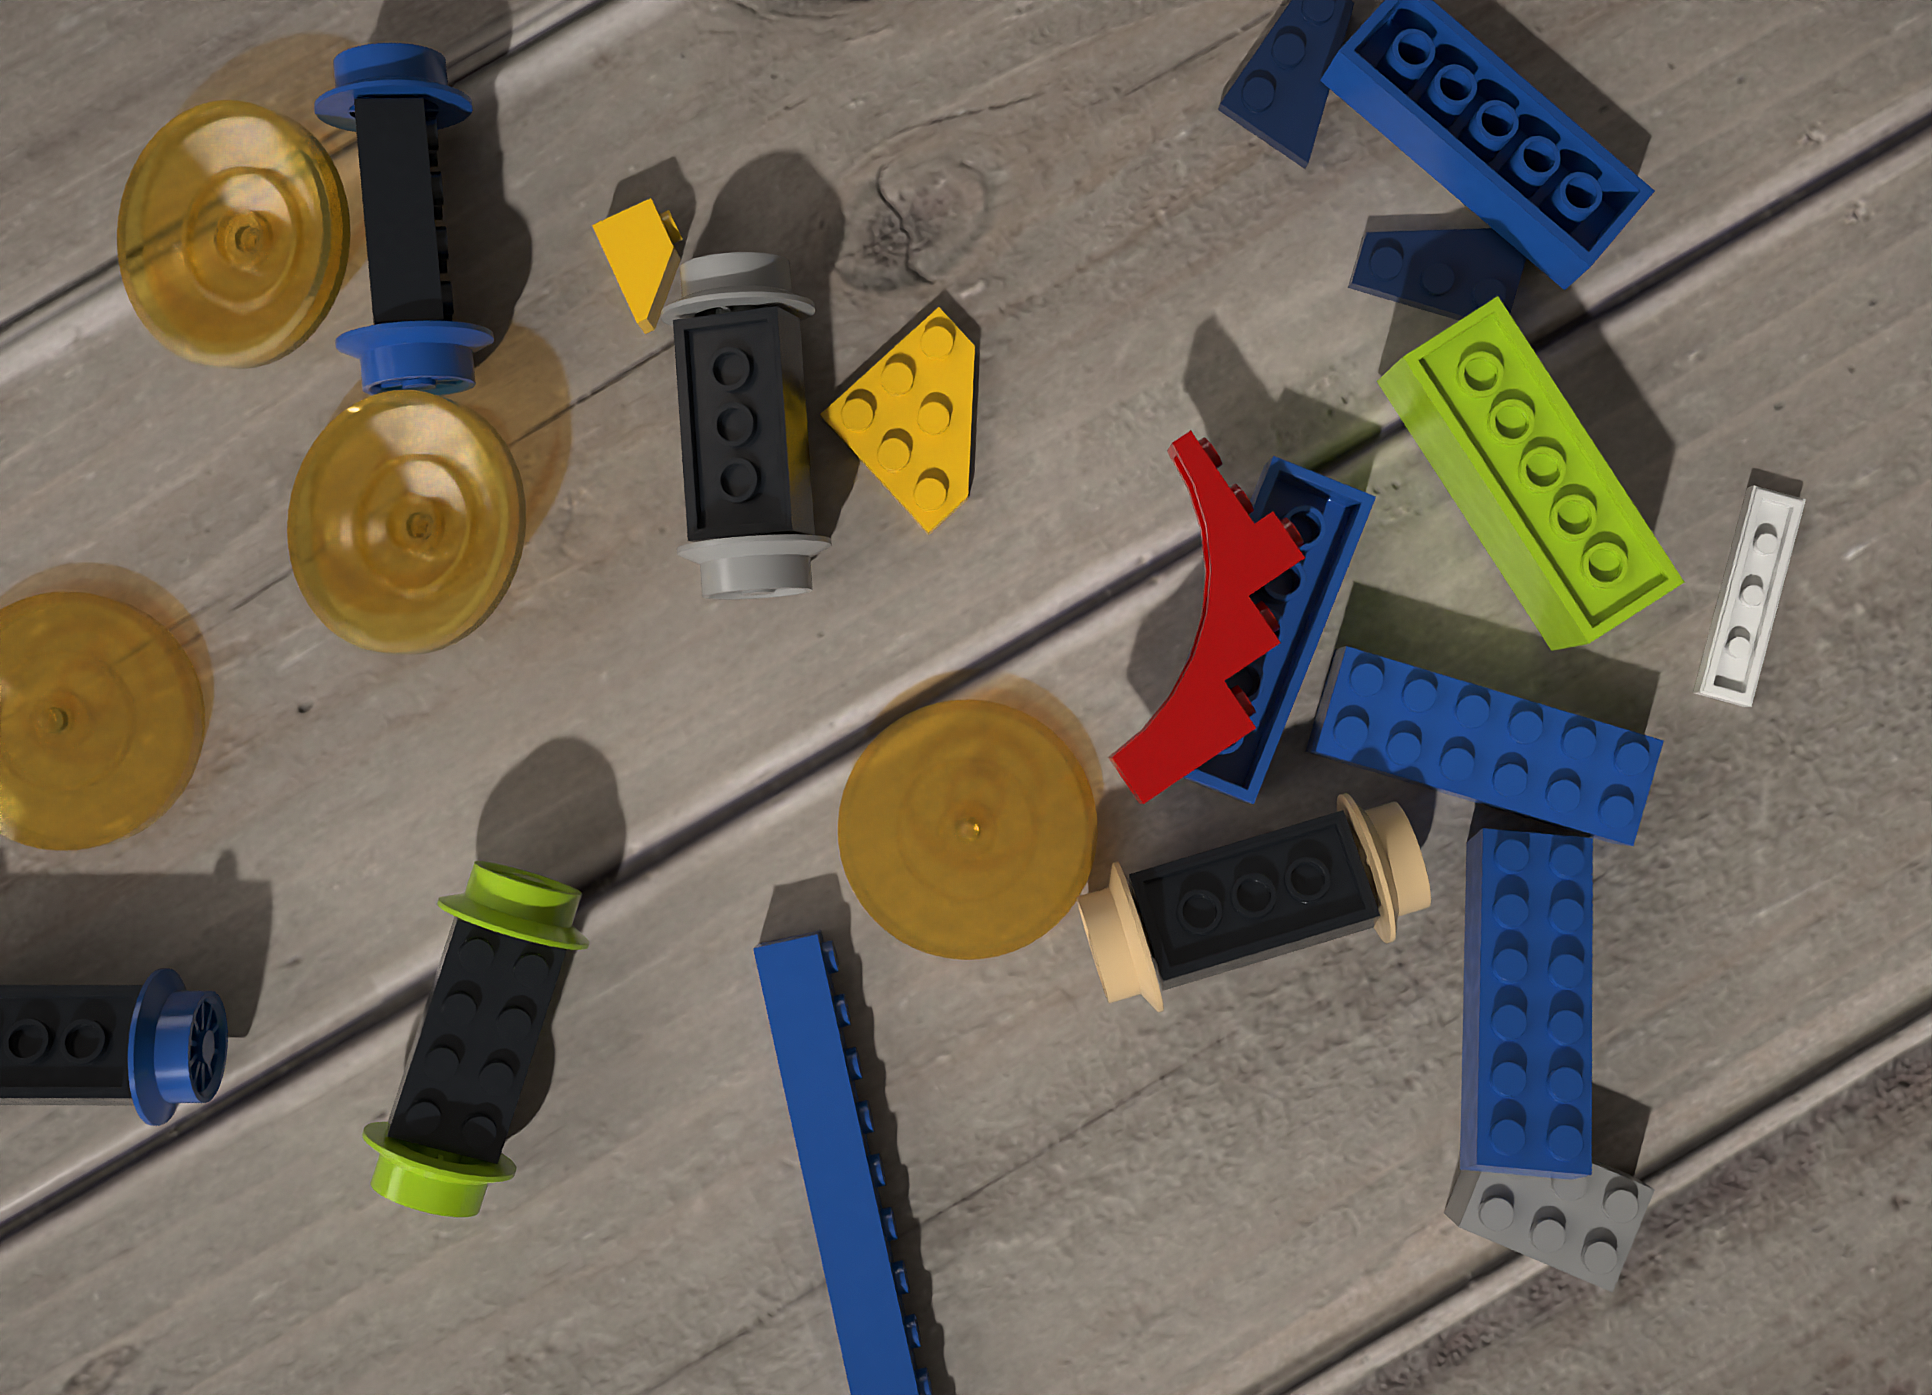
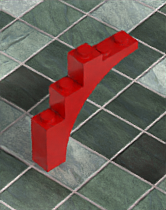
M1191 430L1172 442L1167 452L1188 489L1201 531L1205 568L1201 618L1189 658L1167 699L1137 734L1108 757L1140 804H1145L1256 729L1249 718L1256 713L1252 703L1238 685L1230 689L1225 680L1281 642L1274 633L1280 629V626L1270 609L1262 601L1255 605L1249 595L1305 558L1299 549L1304 545V541L1288 518L1285 517L1279 520L1274 511H1272L1254 524L1249 516L1254 511V508L1245 492L1236 483L1229 487L1217 469L1222 466V461L1217 451L1205 437L1198 441Z

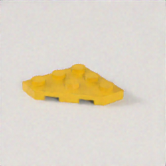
M940 307L934 310L820 414L826 424L928 535L968 500L975 345Z

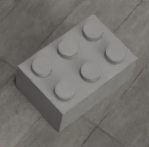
M1592 1159V1175L1573 1180L1461 1170L1444 1214L1459 1228L1613 1292L1655 1189L1632 1175Z

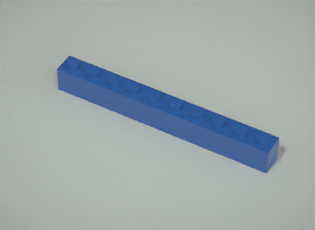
M818 930L760 943L753 948L850 1393L851 1395H933L928 1368L918 1369L914 1348L922 1347L917 1317L915 1313L906 1315L902 1299L903 1294L910 1293L904 1260L894 1262L890 1241L898 1239L895 1216L892 1207L882 1208L878 1187L886 1186L882 1158L880 1153L871 1155L866 1134L875 1132L870 1104L868 1100L859 1101L855 1080L863 1079L861 1062L857 1047L847 1048L843 1027L851 1025L848 1003L844 993L835 994L831 974L839 972L833 940L824 942L822 931Z

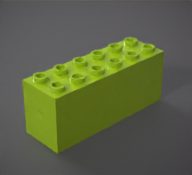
M1498 296L1403 356L1377 380L1380 388L1551 651L1590 644L1685 583Z

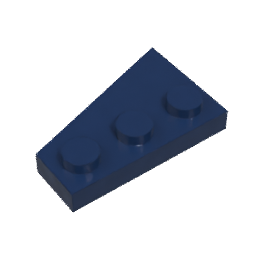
M1291 0L1218 108L1220 112L1304 169H1306L1311 157L1330 90L1320 80L1343 45L1355 3L1352 0Z
M1492 228L1366 232L1362 237L1348 288L1455 320L1463 319L1497 296L1508 312L1511 313L1526 257Z

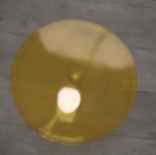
M239 100L212 101L188 109L170 120L148 142L134 164L125 185L118 215L117 254L123 284L129 301L143 325L156 340L178 356L192 362L223 368L247 369L278 361L294 352L316 332L335 303L346 273L350 251L351 233L348 201L342 180L330 155L320 141L296 120L277 111Z
M393 390L375 394L356 402L334 418L316 438L302 461L291 492L287 520L288 549L293 573L302 595L314 614L328 629L345 641L363 649L382 653L416 655L438 651L459 642L479 628L495 611L510 588L523 552L526 533V501L519 469L507 444L497 430L473 409L457 401L417 390Z
M74 591L50 592L21 599L0 609V834L23 845L46 850L67 851L98 848L118 843L151 826L175 804L184 792L198 764L204 741L205 707L203 693L193 664L183 647L160 622L146 612L123 601L101 595Z
M974 699L951 700L922 707L903 716L883 730L867 746L853 767L843 790L838 816V845L845 875L854 894L868 914L885 931L910 947L931 955L960 960L985 959L1014 952L1031 944L1056 926L1077 901L1076 897L1080 896L1086 885L1094 862L1098 836L1097 813L1090 784L1080 763L1063 740L1046 725L1023 711L1000 703Z

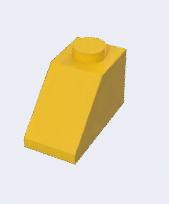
M650 198L592 225L632 314L645 334L656 328L661 310L664 307L681 261L674 244L683 240L670 211L667 210L659 213L653 200Z

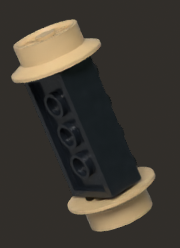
M1348 793L1338 795L1337 812L1131 873L1129 874V886L1119 862H1113L1108 887L1077 896L1076 899L1108 1003L1141 994L1157 1012L1164 1011L1158 980L1162 991L1373 927L1383 942H1394L1398 917L1429 908L1431 905V891L1418 841L1401 806L1394 801L1363 810Z

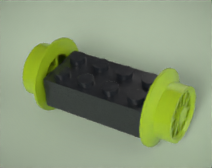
M475 861L465 892L439 897L437 906L453 915L454 919L388 1121L370 1123L364 1127L362 1133L364 1141L379 1153L370 1185L381 1196L397 1204L425 1213L447 1217H471L480 1212L489 1183L507 1181L515 1176L517 1169L515 1163L501 1152L562 967L566 949L585 950L589 947L590 943L572 925L582 896L579 890L559 881L522 869L492 862Z

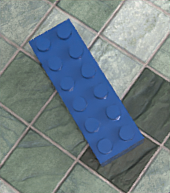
M1384 0L1341 47L1320 80L1564 291L1595 263L1655 192L1654 189L1433 0Z
M1273 456L1264 465L1250 500L1254 511L1249 516L1254 524L1272 511H1274L1279 520L1285 517L1288 518L1304 541V545L1299 549L1305 558L1249 595L1255 605L1262 601L1270 609L1280 626V629L1274 633L1281 642L1225 680L1230 689L1238 685L1252 703L1256 713L1249 718L1256 729L1183 777L1184 779L1244 803H1255L1376 496L1276 456Z
M1345 646L1335 649L1305 752L1605 842L1634 846L1664 740Z
M1483 828L1466 843L1460 1170L1568 1180L1592 1175L1593 838Z

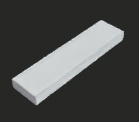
M1755 485L1747 488L1693 693L1742 707H1752L1806 499Z

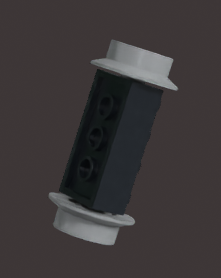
M732 252L691 259L680 266L682 298L661 310V320L673 326L687 537L688 541L694 542L679 546L677 548V555L700 565L702 598L757 599L813 591L811 557L832 546L831 538L815 535L800 321L811 317L815 313V303L806 297L792 293L790 261L782 256L758 252Z

